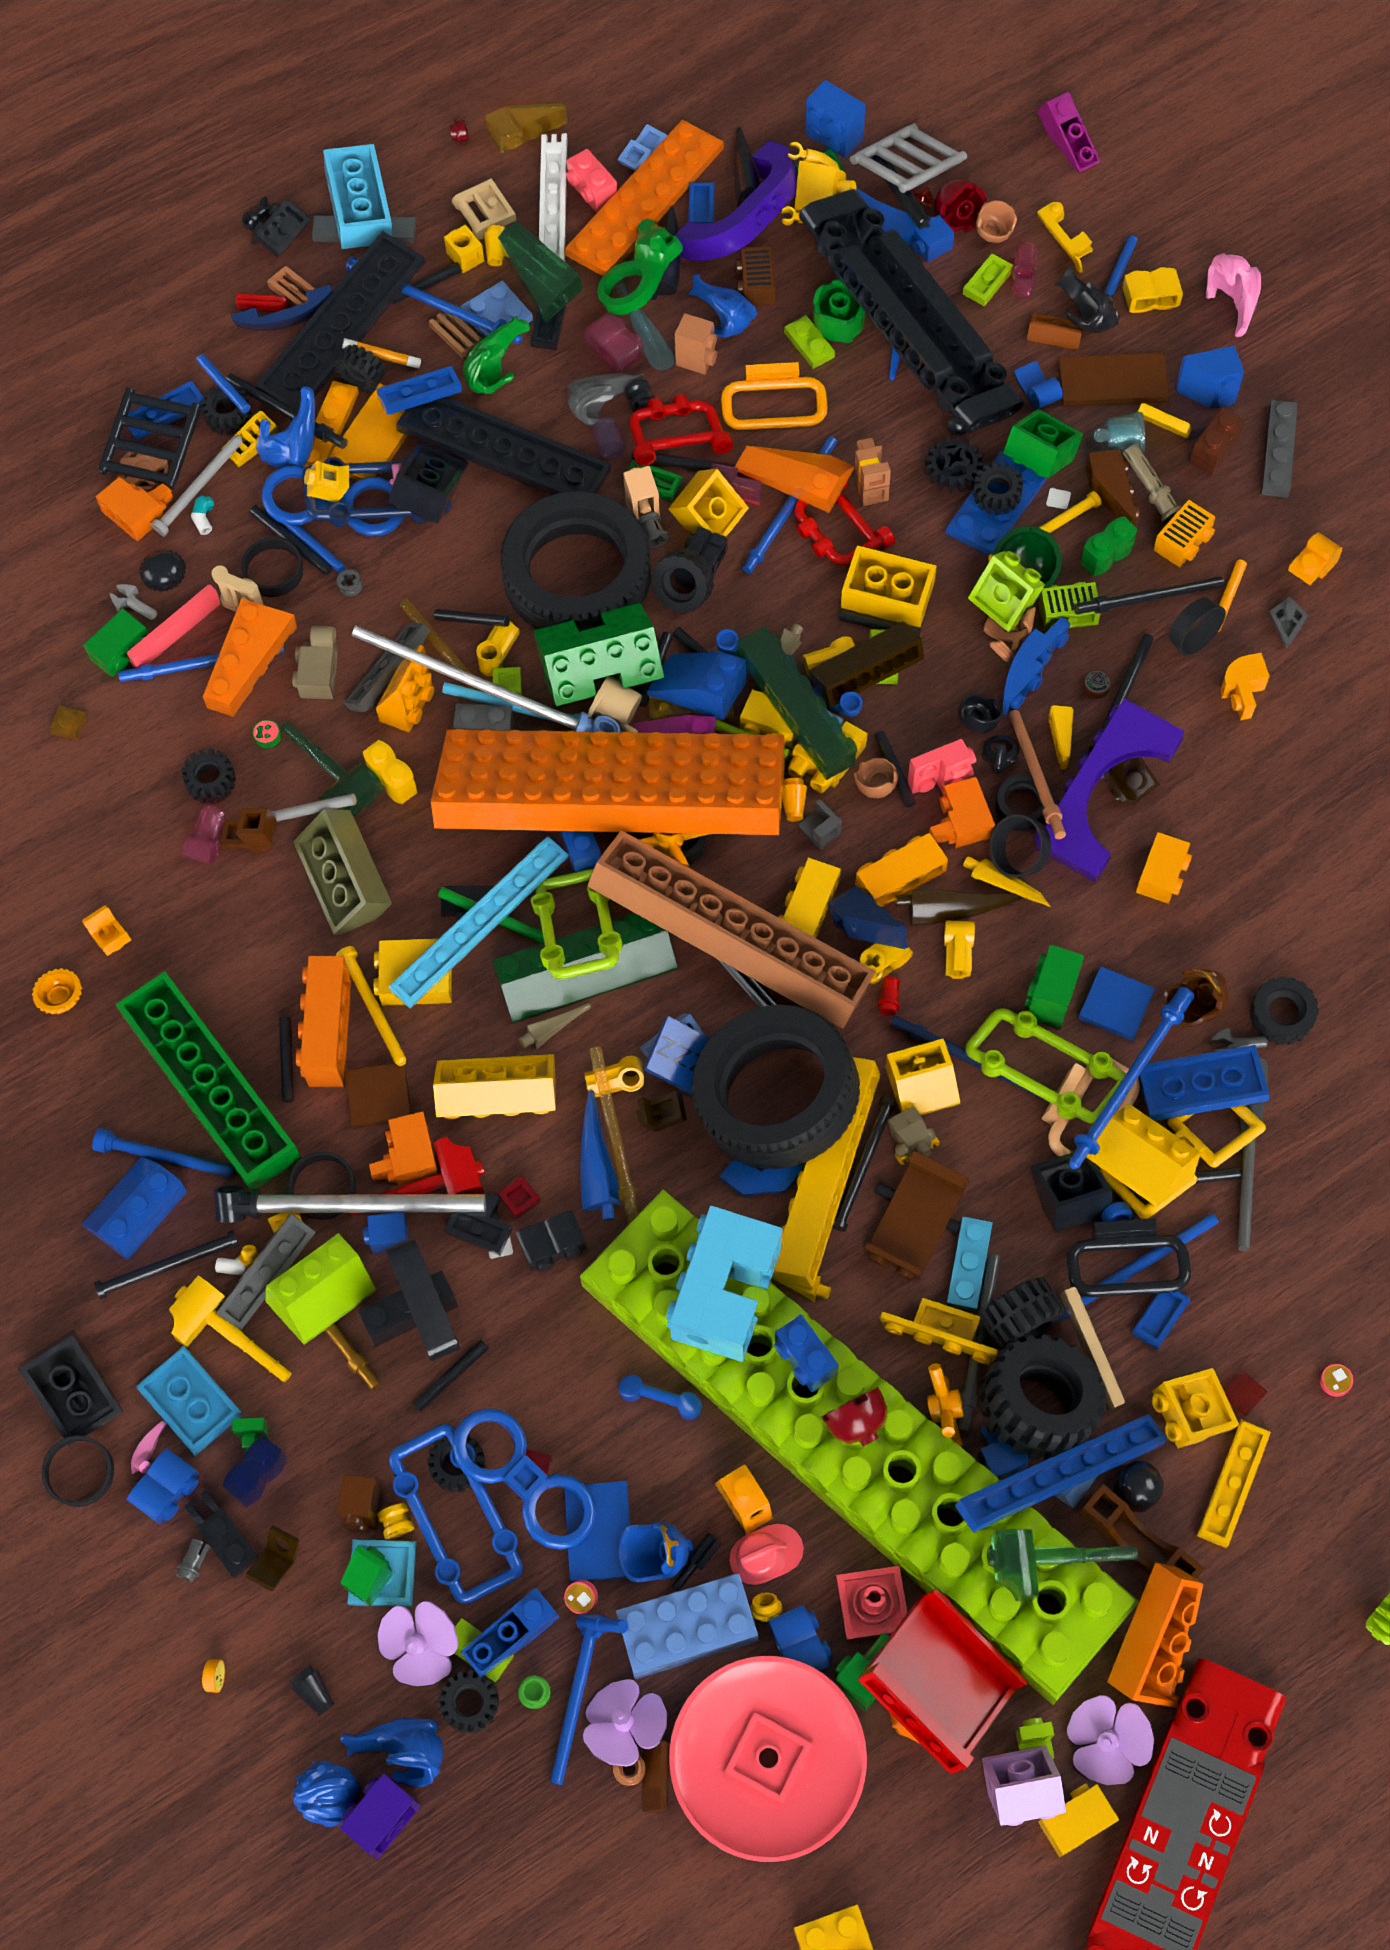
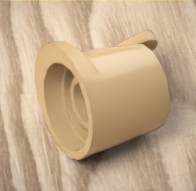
M610 675L600 687L590 707L588 718L593 720L597 716H608L614 719L625 732L638 733L635 728L629 726V723L639 707L642 695L630 687L623 688L622 683Z

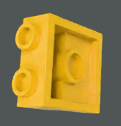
M1213 1368L1165 1381L1152 1390V1405L1157 1412H1162L1166 1421L1165 1434L1170 1441H1175L1177 1448L1202 1442L1210 1436L1233 1430L1239 1426Z

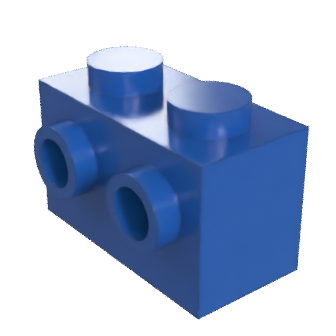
M802 1314L775 1332L774 1347L783 1360H789L794 1367L792 1371L797 1380L803 1386L806 1384L811 1392H814L838 1375L839 1364Z

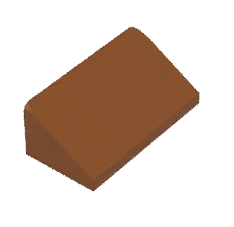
M1034 312L1030 321L1027 340L1077 350L1083 329L1078 328L1068 319Z

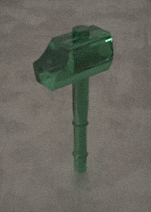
M286 722L282 725L281 730L290 737L291 741L297 743L311 756V759H314L321 768L336 780L332 786L318 797L319 801L354 794L357 800L356 805L338 809L351 810L352 815L355 816L364 807L371 806L375 802L376 797L384 791L381 780L363 763L358 762L347 772L330 756L321 751V748L315 746L291 723Z
M1032 1529L997 1530L991 1535L992 1550H988L989 1566H994L995 1583L1006 1587L1013 1594L1016 1601L1034 1600L1039 1596L1036 1565L1085 1563V1561L1120 1562V1560L1138 1559L1137 1547L1034 1548Z

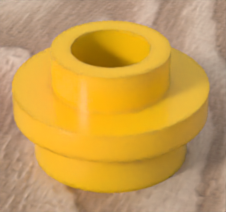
M769 1592L760 1593L752 1599L750 1606L752 1617L762 1622H768V1620L781 1614L782 1604L775 1594Z

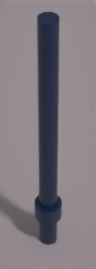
M896 1015L890 1026L910 1035V1039L920 1044L922 1041L929 1043L943 1039L927 1031L928 1027L919 1023L915 1025ZM944 1039L950 1055L981 1069V1064L968 1057L964 1048ZM1001 1075L997 1077L1028 1093H1031L1039 1097L1038 1095L1030 1092L1029 1090L1021 1087L1020 1085L1012 1082L1011 1080Z

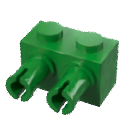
M883 1632L865 1655L859 1652L853 1658L847 1655L836 1668V1685L848 1699L864 1712L868 1710L876 1698L857 1679L888 1640L889 1636Z

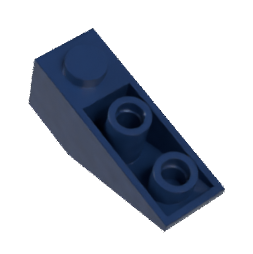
M857 886L828 902L834 925L849 938L901 949L908 948L905 938L907 930L902 921L899 919L895 920L884 906L880 907L869 893L865 894Z

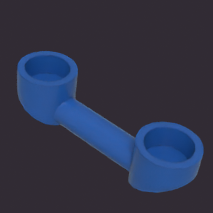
M635 1374L625 1376L619 1383V1394L625 1401L634 1402L639 1400L641 1396L677 1407L679 1415L689 1421L697 1419L702 1412V1402L692 1392H684L678 1395L643 1384L642 1379Z

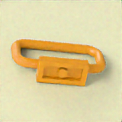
M799 362L746 365V380L731 382L725 387L721 396L723 419L734 430L810 427L822 422L827 415L828 409L827 393L824 385L812 377H799ZM812 388L816 392L817 412L811 416L740 420L736 419L732 413V395L739 391Z

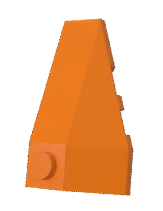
M746 446L734 469L830 513L853 472L854 466L831 455Z

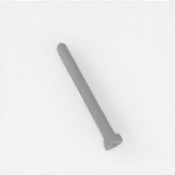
M239 435L233 436L160 520L154 519L150 523L151 527L159 535L165 537L168 534L169 529L167 527L242 444L243 439Z

